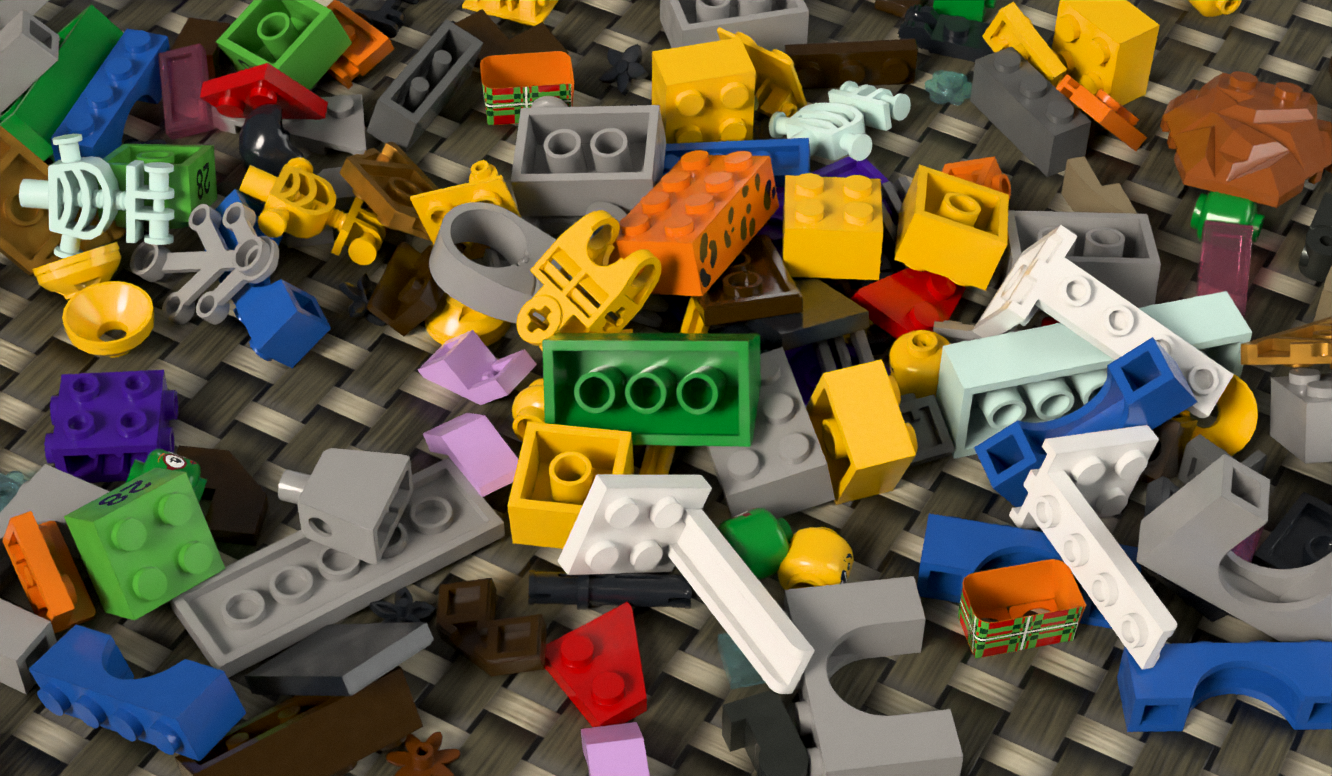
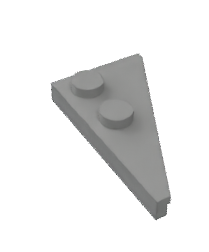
M362 94L321 97L328 102L325 119H282L283 128L290 132V143L296 148H306L313 153L326 155L330 149L352 153L353 155L364 154L367 150ZM214 106L206 107L208 126H214L221 131L237 134L240 129L239 127H242L246 118L226 117L221 115Z

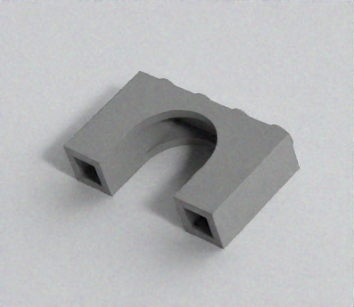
M0 0V114L58 61L59 35L33 16L49 0Z
M1223 454L1141 520L1137 563L1280 642H1305L1308 640L1332 642V552L1319 561L1304 567L1272 569L1249 563L1231 551V549L1268 522L1270 479L1230 456Z
M44 464L31 480L21 485L16 496L0 512V585L15 570L2 541L10 518L32 511L38 525L48 521H55L71 556L82 560L64 516L110 491ZM0 598V683L27 695L37 683L29 668L57 641L51 621Z
M914 576L785 590L783 611L815 650L794 689H797L800 700L794 704L797 732L799 736L807 735L810 748H806L809 758L807 776H960L963 753L951 709L892 716L869 714L843 701L833 690L829 679L836 671L857 660L921 653L926 618Z

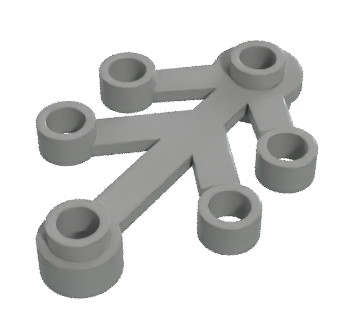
M241 202L232 203L225 210L223 219L221 214L207 204H200L191 212L188 223L189 227L198 233L206 251L171 253L168 248L162 245L142 242L132 254L130 268L134 274L149 282L165 281L172 273L197 272L178 292L171 293L163 303V316L178 325H184L192 318L195 312L194 301L225 271H232L214 291L204 293L196 305L197 315L205 321L216 325L227 317L230 309L229 300L246 283H260L273 274L278 265L279 248L277 243L269 237L257 236L253 228L256 214ZM221 220L227 229L234 232L238 242L235 250L228 249L219 231Z

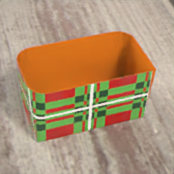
M552 51L492 55L483 58L480 62L488 125L519 124L521 108H531L533 102L543 96L557 97L562 99L568 107H573V69L571 57L565 52Z
M1049 559L967 575L962 584L958 619L974 658H982L1073 641L1086 603L1069 566L1063 561ZM1033 609H1044L1050 611L1047 613L1023 617L1026 612ZM992 618L998 620V622H985L980 619Z

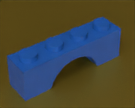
M126 29L51 137L50 141L55 162L61 160L59 145H54L52 139L62 135L82 134L83 140L78 142L81 157L93 156L103 159L121 146L125 123L135 102L143 101L158 104L175 79L168 36L149 33L143 30Z
M234 189L215 209L221 214L223 219L225 210L232 203L241 202L256 214L253 228L257 236H266L258 226V218L264 208V204L237 189ZM221 220L219 231L228 249L235 250L238 242L234 232L227 229ZM283 235L276 238H269L274 240L277 243V245H279L280 241L283 238ZM225 271L219 278V282L221 283L232 271ZM269 276L260 283H246L232 297L236 306L234 313L245 325L251 337L249 341L251 348L259 357L266 361L274 359L293 368L331 329L316 298L282 279L271 284Z
M1152 337L1108 364L1107 378L1103 387L1094 398L1078 410L1061 418L1046 422L1030 423L1017 420L975 446L974 449L992 488L1013 506L1021 507L1028 495V491L1023 485L1030 470L1040 469L1047 456V453L1042 448L1045 439L1148 425L1153 430L1198 401L1175 360Z
M929 513L917 589L920 597L960 603L963 580L971 573L1049 559L1063 561V559L1044 532ZM1119 544L1141 573V566L1136 562L1138 547ZM1074 576L1086 603L1079 623L1112 629Z
M75 625L29 668V671L40 687V690L37 692L40 701L52 713L58 716L67 714L76 717L92 728L101 726L110 729L132 742L136 739L155 745L168 755L178 753L201 761L246 714L242 703L223 670L184 659L158 674L133 679L134 675L112 636L80 625Z
M1257 640L1249 643L1199 641L1196 643L1164 644L1155 666L1143 670L1124 646L1117 681L1127 732L1183 731L1188 715L1199 703L1208 698L1224 694L1245 695L1267 703L1282 714L1294 730L1332 729V642L1321 640L1267 642Z

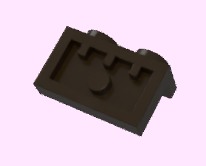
M406 242L398 245L367 304V309L403 337L436 310L444 294V291L433 279L429 268V258L433 249L432 244L422 253H419ZM463 243L454 244L463 254L466 246Z

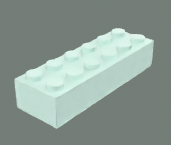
M1227 291L1139 308L1239 378L1241 377L1244 366L1241 364V344L1251 340L1252 331ZM1062 323L944 345L942 348L936 400L955 451L952 453L953 458L977 454L974 449L975 446L1017 420L1030 423L1046 422L1061 418L1078 410L1101 390L1107 378V365L1115 360Z

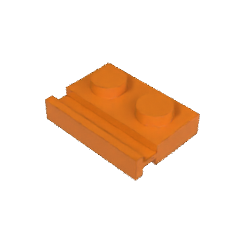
M333 0L326 7L333 11L352 44L326 73L347 89H350L353 86L351 81L359 74L362 77L390 54L394 47L386 35L340 1Z
M1068 74L1056 87L1059 92L1134 151H1137L1147 139L1144 134L1134 127L1139 119L1102 89H1099L1094 96Z

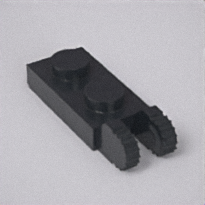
M920 4L910 6L906 11L905 21L900 25L897 33L900 39H915L917 48L929 50V53L971 62L995 53L982 37L990 24L968 20L961 16L939 15L930 6L924 5L922 7Z

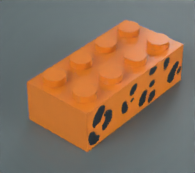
M697 150L684 154L672 169L662 176L661 180L648 194L642 197L640 202L620 220L619 235L613 243L615 248L609 257L608 265L620 258L625 259L637 250L646 249L657 257L661 263V275L651 294L703 296L779 208L770 156H752L748 151H737L728 155H709L707 151ZM644 266L639 271L635 278H637L644 271L646 266Z

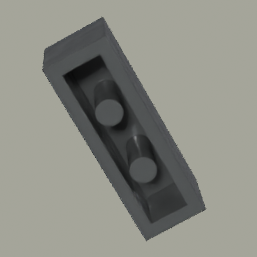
M446 19L377 100L367 132L385 144L387 142H395L407 153L469 78L483 42Z
M1012 46L975 60L970 101L1046 177L1064 171L1067 159L1085 156L1091 121Z

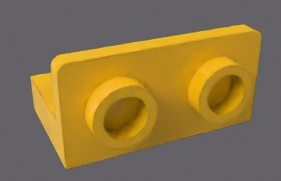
M1014 2L1001 8L982 35L984 40L994 52L1012 46L1056 88L1065 77L1064 74L1067 71L1058 54L1047 45L1034 28L1031 20L1020 11Z

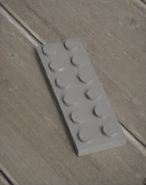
M448 457L412 475L414 492L378 565L367 563L308 539L302 533V530H299L226 566V569L170 600L171 609L211 666L223 670L227 678L309 637L326 625L334 624L369 606L371 602L379 601L403 587L504 537V522Z

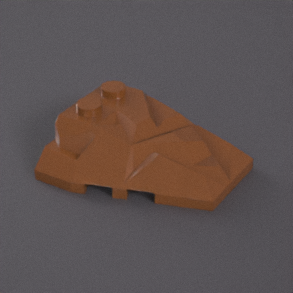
M1236 71L1231 74L1222 73L1202 86L1200 91L1191 89L1171 100L1162 116L1160 127L1162 132H1169L1167 140L1169 149L1177 148L1174 162L1184 185L1249 199L1255 203L1277 208L1300 194L1305 180L1308 178L1309 183L1316 184L1321 181L1323 169L1332 173V123L1317 119V100L1311 93L1302 92L1303 89L1300 86L1288 82H1278L1276 85L1258 81V78L1250 73Z

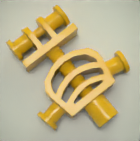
M298 157L289 160L282 168L278 177L250 165L239 189L240 192L265 202L258 218V226L266 236L276 238L287 232L295 237L308 239L319 235L326 225H329V227L339 231L331 253L339 256L343 246L346 245L349 247V257L359 265H368L375 260L377 251L381 248L383 239L387 234V227L377 220V214L370 206L366 210L361 209L363 201L358 197H355L348 213L335 209L336 194L333 186L326 179L313 174L312 164L304 158Z

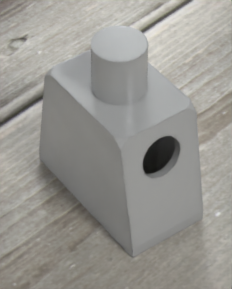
M330 448L323 451L312 474L289 469L285 470L279 482L278 498L281 501L297 504L301 530L306 538L367 563L378 565L414 492L410 456Z

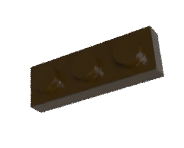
M915 39L789 44L785 45L784 53L793 60L802 89L838 88L846 81L856 82L858 86L865 84L872 86L914 84L918 48Z

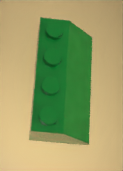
M92 4L56 33L59 35L58 61L0 114V125L43 161L47 158L53 162L55 161L50 141L51 137L123 35V32Z
M558 333L542 340L545 423L632 432V445L750 447L752 445L761 388L760 334Z

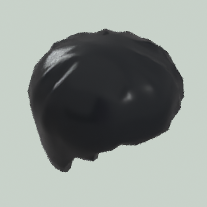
M265 103L256 107L246 117L238 143L240 159L246 172L249 166L252 165L278 177L282 168L289 160L298 157L304 158L303 153L290 143V132L283 128L281 106Z

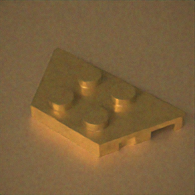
M0 125V252L30 276L34 274L32 269L64 259L54 254V248L60 246L62 234L49 230V209L22 207L19 201V189L22 180H48L49 165ZM82 207L79 208V211L74 220L75 222H78L79 217L82 212ZM98 208L90 225L96 226L100 222ZM113 221L110 228L101 235L91 240L81 239L79 249L86 252L123 237L126 230L122 227H117L115 221Z
M387 142L381 153L375 148L366 150L364 154H355L346 158L339 174L353 188V194L362 201H365L377 214V220L382 225L392 230H399L431 241L410 200V196L438 190L439 188L395 142Z
M1332 317L1241 344V364H1283L1286 367H1309L1314 364H1330V369H1332Z

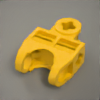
M604 210L593 211L583 216L561 234L530 269L544 285L532 299L523 305L518 314L517 331L520 337L531 345L539 346L543 352L542 340L558 333H620L643 307L657 285L661 275L659 259L649 250L641 249L631 253L625 259L620 258L608 265L609 257L615 248L613 243L619 235V222L609 212ZM604 225L603 228L595 236L591 238L594 231L598 229L600 226ZM553 259L562 266L560 270L551 263ZM644 266H646L644 271L637 278H635L639 271ZM610 311L618 317L616 321L608 315ZM537 312L546 319L541 321L533 313Z

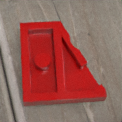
M269 63L204 81L200 94L202 100L217 108L221 115L230 118H246L256 107L266 103L281 106L282 119L321 120L326 118L328 106L327 101Z
M906 268L860 288L850 300L868 310L869 319L898 339L901 335L911 331L927 330L933 332L934 321H948L966 287L955 284L947 277L929 271H916Z
M628 602L546 645L545 669L592 727L624 724L647 711V696L632 606Z

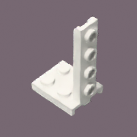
M1062 225L1021 253L972 330L981 338L1013 332L1018 324L1025 326L1032 319L1038 308H1040L1114 360L1153 337L1180 368L1198 401L1186 410L1199 418H1206L1210 415L1234 375L1065 258L1078 236Z
M1148 425L1045 439L1042 448L1047 453V456L1040 469L1030 470L1023 485L1028 491V495L1021 507L1012 508L1009 516L1017 528H1041L1142 670L1152 668L1157 663L1160 651L1166 640L1174 633L1177 622L1099 517L1107 518L1118 515L1125 508L1128 498L1141 473L1147 467L1148 459L1159 439Z
M597 474L558 559L559 564L567 575L672 572L674 566H676L769 688L779 694H792L815 650L702 510L712 489L702 475Z

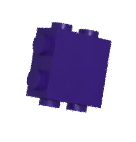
M164 370L61 375L59 395H52L50 400V416L54 432L46 433L45 457L48 464L55 463L56 469L89 483L127 481L134 460L137 459L145 462L149 453L155 449H163L175 454L174 431L172 427H169L170 420L178 419V396L176 390H168Z

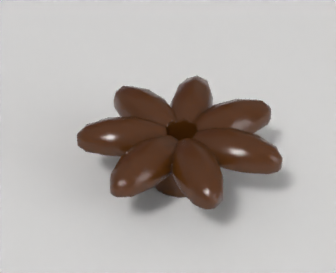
M441 732L433 733L426 742H421L415 735L408 734L407 739L404 741L407 752H390L386 755V760L396 767H402L394 776H454L445 765L458 760L461 753L457 749L440 750L443 740Z

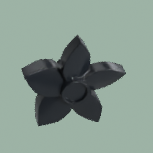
M638 44L627 48L623 54L616 50L608 49L607 59L613 67L605 71L599 80L604 83H614L617 81L619 91L626 96L631 87L632 79L642 80L649 75L648 71L640 64L642 59L641 46Z
M367 273L357 281V287L348 282H342L339 285L342 292L354 301L348 308L350 317H361L364 315L372 324L381 327L385 324V322L367 309V304L374 292Z
M406 587L396 592L394 604L386 601L370 603V609L377 616L384 618L382 623L428 622L436 614V608L424 601L413 602L412 595Z

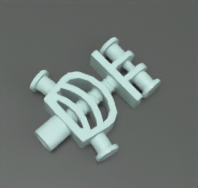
M846 81L842 84L840 90L832 89L828 92L829 103L806 105L790 118L786 117L783 112L777 111L773 113L769 122V133L771 137L777 139L782 138L784 135H787V139L809 138L810 157L815 155L834 161L849 154L852 159L862 161L869 156L872 150V139L866 135L865 126L884 131L891 129V117L898 121L907 117L911 106L910 98L902 93L893 96L892 92L888 89H876L868 84L858 87L856 82Z
M68 134L52 139L54 145H59L61 160L48 167V180L23 179L20 184L19 201L22 207L49 209V230L62 234L60 246L54 248V254L60 258L83 253L79 249L81 239L91 240L108 230L118 210H126V243H136L143 237L145 243L153 245H166L174 242V236L169 234V220L174 219V210L165 208V200L174 198V189L169 187V173L174 171L173 164L164 162L144 164V161L134 160L126 166V191L122 192L119 190L118 181L109 163L100 157H81L78 142L83 140L82 134ZM144 171L149 172V185H144ZM97 180L102 187L100 190L98 189ZM144 199H153V207L144 206ZM82 207V212L79 217L78 222H75L74 220L79 211V208ZM97 208H103L102 218L98 225H90L96 215ZM144 220H149V234L144 236Z

